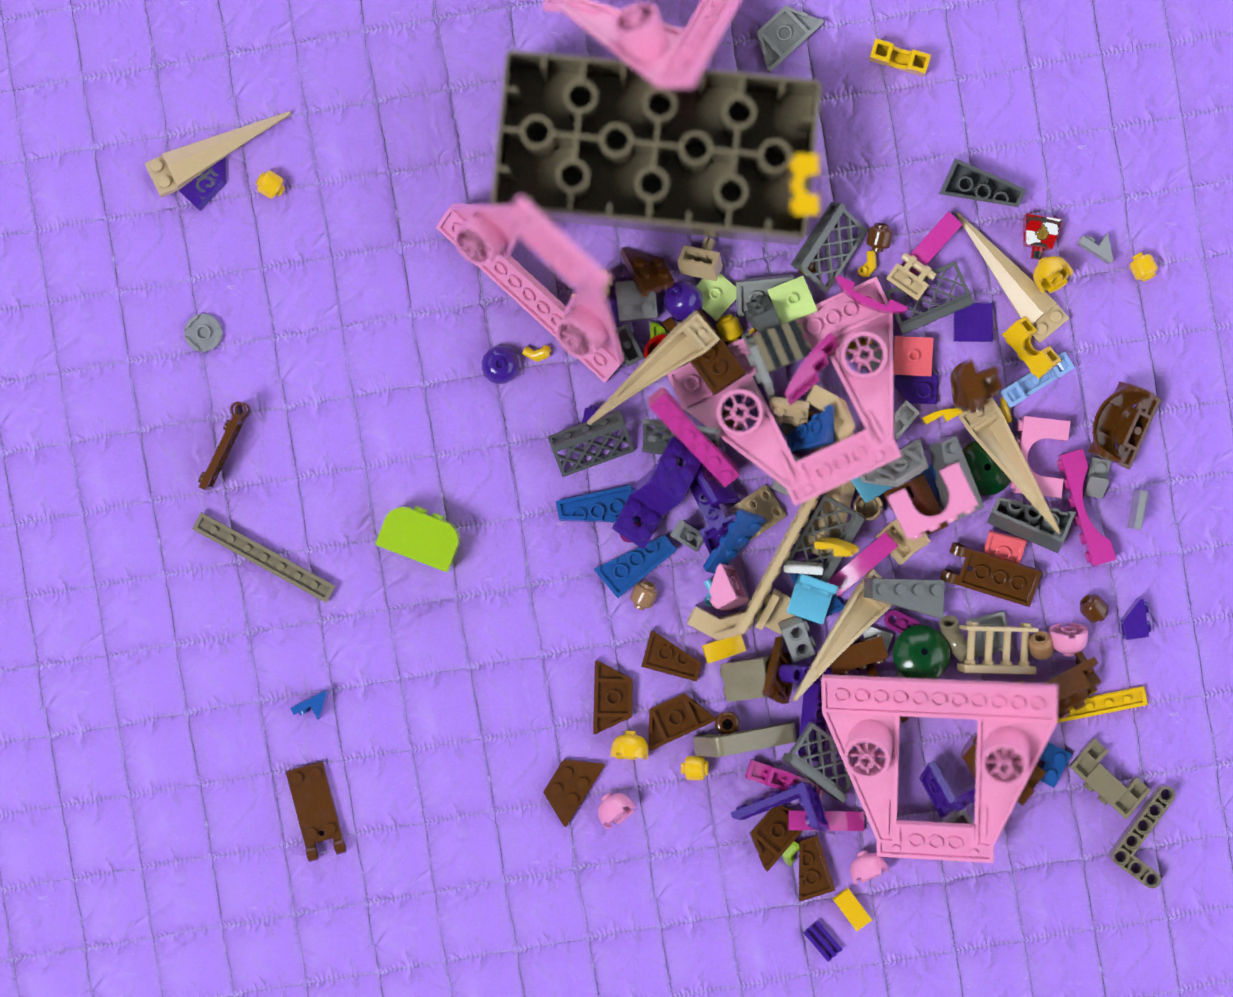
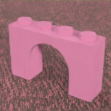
M1022 416L1017 424V431H1020V435L1016 442L1027 464L1028 451L1036 441L1040 439L1068 441L1071 421ZM1030 468L1043 496L1062 497L1064 479L1040 476ZM1011 481L1010 488L1013 489V493L1023 494Z
M957 462L939 470L948 490L949 500L945 509L937 515L924 516L914 508L905 488L886 496L907 539L916 540L923 536L922 532L928 529L932 532L940 528V523L944 521L950 523L958 519V514L964 512L966 515L976 510L975 506L978 503Z

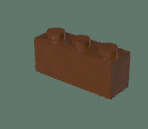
M881 633L854 641L830 665L833 675H847L849 670L855 668L856 670H862L868 667L867 664L885 662V658L889 656Z

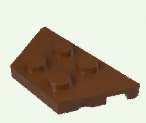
M622 247L621 256L641 297H647L650 291L657 293L662 289L673 287L674 279L663 258Z
M783 636L775 637L762 694L780 704H787L790 701L793 683L781 681L779 670L781 666L785 664L792 665L789 652L783 651L782 645L785 641Z
M595 660L593 734H598L605 729L632 718L633 678L599 660Z
M682 693L649 708L648 749L649 751L654 750L714 722L716 718L687 694Z
M563 759L545 787L543 793L564 827L568 825L603 770L604 763Z
M782 805L768 810L749 832L766 872L770 870L803 831L788 830V811L799 810Z

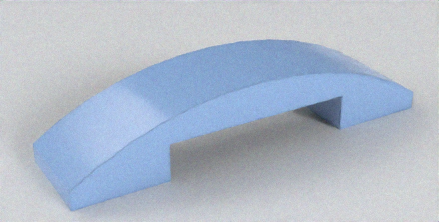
M1066 352L1058 355L1062 361L1043 377L1038 379L1030 372L1000 391L1009 408L1074 369L1075 367Z

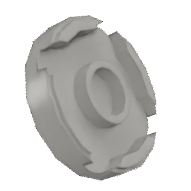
M208 314L193 316L189 319L184 329L185 341L196 351H212L222 341V325L216 318Z

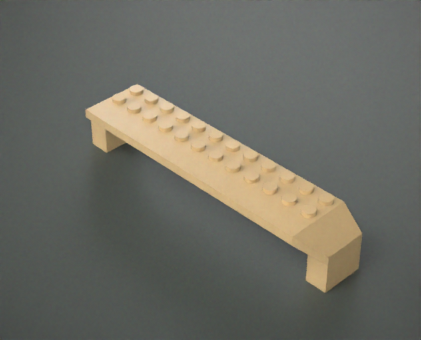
M817 385L811 387L804 400L810 402L809 406L820 412H823L824 407L828 404L834 406V444L853 436L855 425L846 401ZM818 495L801 503L745 610L717 617L695 605L686 623L716 640L745 634L746 630H749L754 622L753 617L755 613H759L763 605V598L765 595L768 596L772 588L771 583L780 574V567L783 561L786 562L789 557V550L792 544L795 545L801 527L804 528L810 510H814L818 502L816 500Z

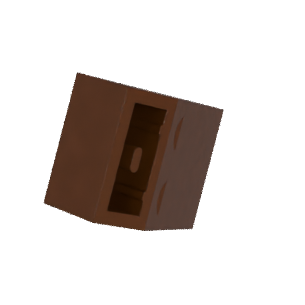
M924 474L883 493L886 498V496L905 488L914 508L920 514L934 516L942 512ZM944 521L939 524L940 528L932 532H930L929 529L924 532L927 535H929L933 532L946 528L949 525L947 521Z

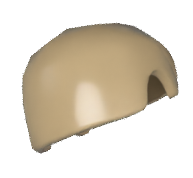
M859 495L854 502V510L864 514L865 521H872L881 515L883 502L880 496L865 503L861 495Z

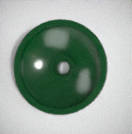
M976 440L964 447L962 450L981 496L995 495L1009 485L1011 482L1010 478ZM987 463L991 466L989 471L984 469V465Z
M916 625L907 628L897 637L893 646V660L896 668L905 678L937 679L945 672L949 665L950 648L947 640L938 630L930 626ZM926 649L927 655H923L921 650Z

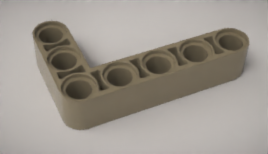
M794 722L724 735L702 734L693 736L695 756L704 757L729 756L797 741Z
M1165 784L1158 785L1109 852V857L1115 864L1149 888L1158 887L1161 883V877L1156 871L1135 857L1134 854L1175 799V791ZM1165 789H1168V797L1162 799L1161 792ZM1152 805H1157V812L1154 814H1150V807ZM1145 820L1146 827L1144 829H1139V822ZM1134 836L1135 842L1127 845V838ZM1119 851H1123V858L1121 860H1116V853ZM1139 863V869L1132 872L1131 865ZM1149 874H1154V881L1151 883H1147V876Z

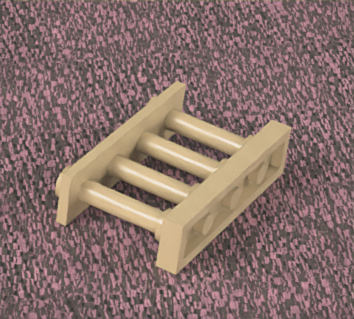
M967 621L966 625H959V629L968 630L967 657L964 663H957V671L963 673L1036 674L1037 667L1030 665V662H1028L1029 632H1038L1039 628L1032 627L1031 623H1020V626L978 625V622ZM976 631H986L985 657L982 660V664H977L974 660ZM994 631H1004L1003 656L1000 664H994V661H992ZM1012 632H1022L1021 653L1018 664H1012V661H1010Z

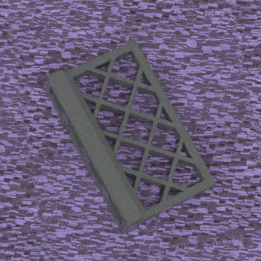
M831 202L791 263L795 269L801 270L824 292H829L837 275H840L868 231L845 210L847 207L843 203ZM844 215L846 217V226L840 227L839 219ZM852 227H857L860 230L856 238H852ZM847 228L848 239L841 240L840 229ZM835 230L836 241L830 242L829 234ZM848 242L849 249L846 253L842 254L841 243ZM837 244L838 255L831 256L830 245ZM821 246H825L826 257L820 258L819 256ZM838 257L839 265L836 269H832L831 258ZM827 259V270L821 271L820 260ZM811 262H815L816 272L814 273L807 269ZM828 273V282L825 285L822 283L821 274Z
M956 261L933 271L936 274L942 271L943 273L942 276L936 275V277L940 278L936 289L928 286L929 289L935 291L932 301L923 298L919 299L930 303L928 311L924 313L916 311L919 301H916L914 309H907L912 311L910 319L902 322L899 314H894L903 335L974 304ZM954 267L957 272L954 281L944 277L946 270ZM942 279L953 283L949 294L938 290ZM955 284L962 286L966 293L961 297L951 295ZM895 287L885 292L888 301L890 299L892 300L890 294L897 291L904 293L905 295L901 302L902 305L904 304L906 296L908 295L898 287ZM937 292L948 296L945 304L939 305L934 303Z
M620 410L602 416L591 425L585 422L547 436L562 477L634 452ZM623 429L619 436L612 434L616 430ZM605 436L602 442L594 441L597 437ZM609 438L616 440L613 446L606 444ZM620 442H624L629 445V447L623 449L617 448ZM586 443L583 449L576 447L578 444ZM591 444L598 446L595 453L587 451ZM603 448L610 450L608 454L600 455ZM569 449L565 456L557 453L558 451ZM573 451L580 453L577 459L570 457ZM584 455L592 457L590 461H581ZM567 461L574 463L572 467L564 470L563 466Z
M643 418L642 452L661 455L672 436L680 440L663 421ZM696 425L715 446L721 449L720 429Z
M824 494L787 561H797L793 559L794 554L804 550L806 560L800 562L821 560L823 564L822 575H812L819 578L820 581L828 583L843 556L834 557L833 549L830 554L822 556L821 550L818 549L819 557L809 559L806 549L814 548L815 544L805 546L804 537L813 534L816 541L818 540L816 533L827 531L828 537L831 538L829 530L840 527L841 536L837 539L851 543L864 522L865 515ZM825 501L832 503L835 511L824 514L822 506ZM848 512L852 517L850 521L841 523L838 513ZM836 514L839 524L828 527L825 517ZM823 518L825 528L815 530L814 520Z
M809 722L790 752H785L781 759L831 797L844 803L848 797L845 794L852 785V781L845 765V772L837 774L836 765L844 762L843 760L836 761L835 752L838 751V748H834V745L836 746L835 741L815 724ZM814 729L817 739L809 741L808 735ZM828 740L830 749L822 751V741ZM817 743L818 752L810 754V744ZM805 746L806 755L798 756L796 753L799 748ZM831 753V762L824 764L823 755ZM819 756V765L813 767L811 758ZM832 766L833 775L826 777L824 768ZM845 776L846 782L841 788L838 786V778Z

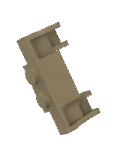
M1093 737L1068 766L1085 781L1084 787L1090 792L1094 790L1099 794L1098 800L1104 805L1107 803L1111 805L1127 820L1151 790L1136 776L1126 786L1120 783L1099 763L1109 751Z

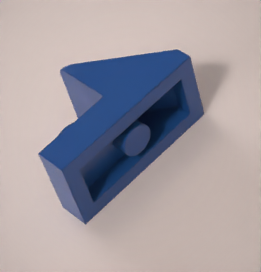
M325 690L291 707L293 715L299 713L301 716L309 712V707H311L317 720H319L328 691Z

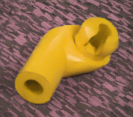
M876 251L866 252L867 262L858 269V274L861 277H868L876 270Z
M544 345L541 349L535 351L526 346L522 355L535 362H539L550 356L551 348Z
M1002 396L1000 398V410L1007 423L1012 422L1010 410Z

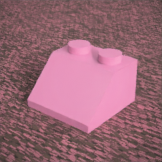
M723 564L718 565L709 590L712 605L717 609L731 612L750 602L735 568Z

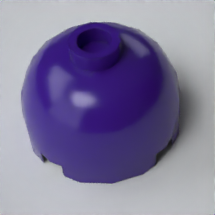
M688 281L675 282L673 287L667 289L664 296L665 308L677 320H685L694 311L700 310L704 301L703 293L696 285Z
M495 346L489 349L484 354L481 362L484 376L496 384H506L512 381L517 376L520 368L516 353L504 346Z

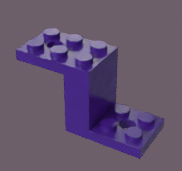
M674 436L669 439L655 468L633 486L612 526L613 530L642 549L648 545L661 517L682 502L702 463L683 442ZM676 459H680L683 462V467H679L676 464ZM633 518H637L640 521V527L634 525Z

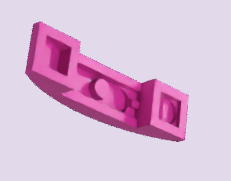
M839 275L835 279L839 288L849 298L870 310L888 314L905 313L908 309L907 306L891 299L886 306L853 291L854 282Z

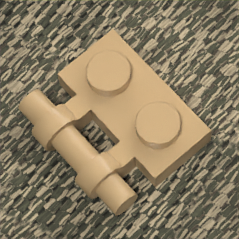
M905 252L901 257L906 262L905 266L903 267L897 263L886 279L919 301L929 286L923 280L927 276L933 281L937 274L928 265L924 266L917 261L918 258L913 255L910 256ZM911 267L921 272L918 277L909 271Z
M771 396L770 412L776 424L788 423L798 427L808 422L810 402L796 400L790 405L786 398Z

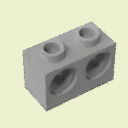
M794 616L778 623L794 663L815 655L813 647H816L812 636L808 637L807 631L810 629L806 620L802 621L800 617ZM794 628H799L798 631L791 632ZM805 644L803 648H798L799 645Z

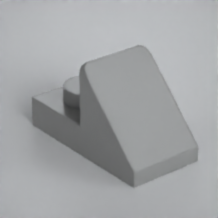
M1108 233L1104 234L1098 245L1095 244L1096 240L1088 235L1086 237L1081 236L1076 242L1078 246L1106 264H1110L1113 261Z
M1091 457L1083 495L1103 499L1109 484L1107 478L1111 461Z
M681 519L670 534L671 537L696 552L704 542L700 531Z

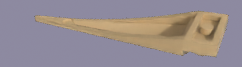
M291 111L180 147L146 162L145 166L160 197L163 198L180 190L218 161L291 116Z
M956 212L957 218L963 223L962 226L997 279L1020 319L1026 316L1036 328L1037 332L1033 337L1040 344L1070 318L1058 306L1057 302L1046 292L1042 293L1033 280L961 214Z
M694 311L682 323L679 322L587 421V424L591 425L642 389L704 354L720 338L703 318Z
M992 397L987 398L988 403L984 405L985 409L975 413L964 411L959 414L958 417L973 438L1054 530L1060 534L1054 517L1016 439Z
M850 480L826 491L825 494L850 508L855 486ZM825 501L822 506L824 514L835 511L834 505ZM848 512L838 513L841 523L846 522ZM836 514L825 517L828 527L839 524ZM823 518L814 520L815 530L825 528ZM840 527L829 530L831 538H840ZM827 531L816 533L817 539H820L821 537H828ZM813 534L807 535L803 539L805 546L813 545L815 542ZM815 547L806 549L808 552L819 556L818 549H815ZM820 549L822 556L830 554L832 549Z
M873 569L864 576V578H882ZM864 578L856 585L792 701H796L863 632L891 607L890 604L863 597Z

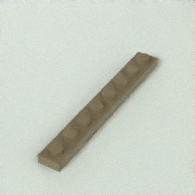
M203 512L200 513L192 528L194 531L325 603L328 602L336 585Z

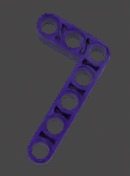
M785 664L779 670V678L783 682L801 684L811 665ZM829 668L803 693L799 737L809 722H812L826 733L827 723L822 713L821 678L822 675H831ZM812 729L808 735L809 741L817 739L816 731ZM822 741V751H824L825 741ZM817 743L810 744V754L817 753ZM805 746L799 748V756L806 755ZM819 756L812 757L811 760L819 761Z

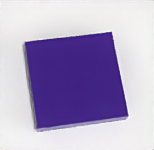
M974 303L955 312L953 342H993V303Z

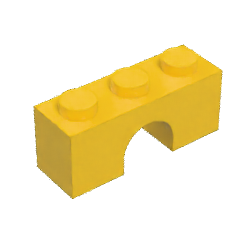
M875 38L868 61L923 77L926 74L931 55L917 50L908 51L895 47L893 43Z
M794 154L793 159H790V171H794V179H790V192H794V200H790V212H794V217L818 216L819 194L807 193L803 188V181L807 177L819 175V154Z
M1025 316L1017 320L1002 335L1006 343L1012 346L1018 357L1026 363L1030 372L1039 379L1049 373L1062 360L1050 346L1042 351L1033 348L1031 338L1037 330Z

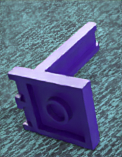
M683 462L679 463L680 467H683ZM694 477L689 488L707 524V527L699 531L709 554H711L714 548L719 547L720 538L728 533V526L731 521L735 522L736 517L733 514L725 518L719 504L711 505L697 479Z
M935 761L927 764L919 779L940 818L947 816L950 811L955 809L956 811L963 810L968 804L973 803L975 805L976 788L953 796L952 788L945 781L941 767L937 766Z
M805 782L789 786L788 790L784 792H774L770 794L771 797L756 799L753 801L754 804L749 806L746 804L738 806L736 811L731 812L734 819L742 821L799 799L800 805L805 809L807 815L805 816L807 825L812 829L822 832L830 830L816 786H811L809 783L805 784Z

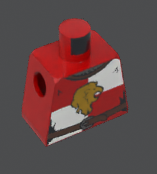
M1032 214L1023 215V246L1032 248L1031 259L1040 260L1043 256V250L1053 249L1062 219Z

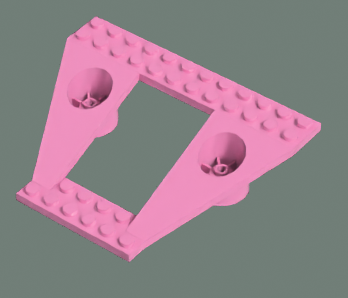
M545 0L542 7L544 11H562L657 88L689 89L694 88L742 0H701L685 30L664 24L657 6L646 2L635 3L623 10L592 0Z
M522 195L515 200L512 206L453 203L448 208L436 229L457 247L465 259L476 264L548 330L565 351L577 357L605 383L624 362L623 353L603 287L611 277ZM519 237L575 289L578 287L567 307L523 268L518 261L511 257Z
M877 277L854 286L852 289L886 306L888 304V300ZM844 292L816 304L818 312L798 319L796 323L800 322L804 331L802 337L804 341L808 340L811 349L815 348L829 333L835 336L838 347L828 357L866 429L856 435L795 462L753 378L756 369L754 366L751 367L746 356L749 353L743 338L727 345V347L744 369L746 375L715 396L691 363L667 374L682 409L705 427L720 429V438L787 489L794 506L902 457L893 439V314L881 313L863 307L849 298ZM758 331L751 334L750 337L752 338L753 335L758 334ZM858 339L868 340L866 347L860 346ZM853 340H855L858 346L855 351L846 348ZM870 341L877 346L876 349L871 350L868 347ZM879 350L881 360L873 358V352ZM845 351L853 353L854 359L846 362ZM863 352L867 357L864 359L860 358L859 355ZM872 360L880 363L874 372H872L869 365ZM855 361L859 364L856 372L851 370L848 366L849 363ZM861 365H866L870 373L859 374ZM733 396L745 397L742 404H737ZM731 397L734 406L732 408L723 406L724 401ZM746 397L752 400L755 405L747 408L744 405ZM757 407L758 418L750 416L749 410ZM721 408L729 410L730 417L722 420ZM737 410H742L743 416H737ZM730 418L735 421L732 430L724 424V421ZM747 418L757 421L751 429H748L745 423ZM743 422L746 431H734L737 423Z
M822 675V713L877 839V857L994 863V845L1057 724L1058 685ZM900 716L978 720L975 824L897 820ZM855 745L859 750H852V746ZM993 752L996 757H989V754ZM1019 754L1021 758H1015V755Z

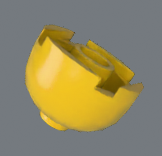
M1059 256L1041 258L1033 271L1034 282L1042 293H1045L1044 291L1047 290L1049 293L1059 290L1068 283V276L1072 277L1073 269Z
M625 731L624 735H618L613 740L610 757L637 760V758L648 760L647 742L643 737L636 735V731Z

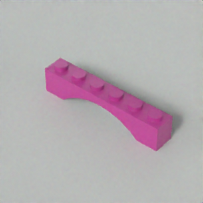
M663 386L648 398L649 408L724 487L740 476L739 466L696 427L676 399Z
M1083 449L1058 455L1059 460H1056L1057 467L1064 475L1063 486L1065 490L1068 489L1070 497H1067L1069 506L1074 508V512H1076L1074 523L1076 527L1079 526L1081 531L1079 539L1082 545L1085 544L1087 552H1084L1087 563H1090L1091 566H1097L1116 560L1111 541L1093 526L1084 507L1083 483L1088 470V464Z

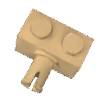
M708 237L703 240L701 249L684 245L678 258L680 274L717 281L723 265L720 253L712 251L716 242L712 238L707 242Z

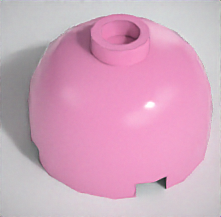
M1062 623L1051 626L1050 636L1053 640L1054 649L1063 653L1064 656H1074L1075 653L1084 649L1088 641V629L1085 625L1069 623L1070 627H1062Z
M608 793L601 798L603 802L598 807V818L605 829L612 828V823L620 824L637 807L623 793H615L613 795Z
M867 850L856 854L857 858L850 865V875L854 885L858 884L857 880L859 879L863 883L880 876L882 870H885L886 873L890 871L883 857H877V853H868Z

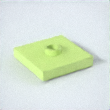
M719 274L717 281L702 279L697 285L698 289L703 293L702 309L717 322L736 300V287L722 274Z
M804 276L767 290L781 325L818 312Z

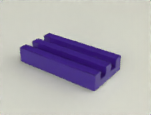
M818 920L803 932L828 962L843 950ZM816 926L819 927V929L836 947L835 950H833L828 945V943L822 938V936L816 931ZM810 931H812V932L814 933V935L820 940V942H821V943L826 947V949L830 952L829 955L826 954V952L820 947V945H819V944L814 940V938L809 934Z

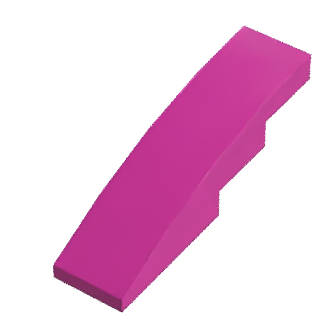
M948 211L909 255L918 258L917 261L926 266L963 223ZM903 261L901 266L904 267L906 262ZM911 267L909 270L916 276L920 273L914 267Z
M829 333L815 346L794 374L785 392L786 399L790 405L820 381L817 373L829 364L827 356L838 347L836 338L832 333Z
M885 531L865 547L828 581L829 584L838 586L836 595L840 596L897 548L898 544Z
M750 759L745 778L782 791H787L789 786L801 782L809 783L811 786H816L821 800L824 791L806 777Z
M788 811V830L815 829L807 825L805 811ZM824 811L830 830L827 831H864V812Z

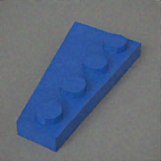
M631 485L556 501L559 520L615 523L632 490ZM633 518V523H639L638 519Z
M738 510L735 514L737 516L735 522H730L728 533L720 538L719 547L713 549L703 565L706 572L715 574L718 565H728L737 556L738 552L749 543V540L760 531L766 522L765 518L758 514Z
M663 535L649 542L646 548L638 547L594 568V570L614 595L619 598L677 549Z

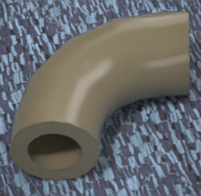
M952 615L944 616L939 621L941 634L947 640L952 654L961 663H964L967 657V640L959 629L958 619ZM975 650V653H974V660H975V658H976V656H977V651H976V650Z

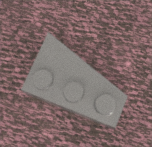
M793 274L736 280L737 317L745 316V311L748 310L746 303L750 302L753 298H761L767 295L771 301L767 290L793 280Z

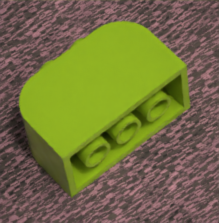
M415 506V508H395L386 515L375 543L376 546L444 572L450 571L460 546L461 538L456 526L444 520L445 516L438 513H433V515L427 514V509Z

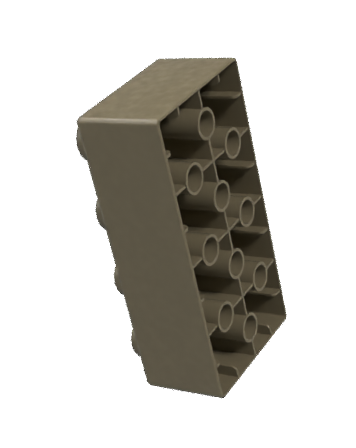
M509 50L505 55L491 204L512 206L515 200L522 195L549 221L798 245L806 235L808 216L794 217V212H790V200H794V192H790V179H794V171H790V159H793L794 154H815L821 84L816 80L704 69L694 88H657L624 61ZM812 176L807 177L803 181V188L809 194L811 193Z

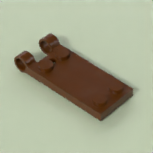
M698 309L696 312L720 340L707 352L689 362L715 396L745 376L746 372L703 312ZM671 317L662 322L668 333L676 327Z
M234 402L230 406V412L233 416L231 420L228 419L223 427L225 432L206 472H202L198 479L200 483L199 488L212 490L246 417L251 413V407L247 403ZM240 405L243 406L242 414L238 413V407Z
M952 542L949 552L965 559L959 574L944 568L940 576L941 580L1030 607L1042 575V570ZM972 566V569L968 570L967 567Z
M324 762L285 771L308 861L319 860L315 843L332 838L336 854L346 853V844ZM319 831H324V835L321 836Z

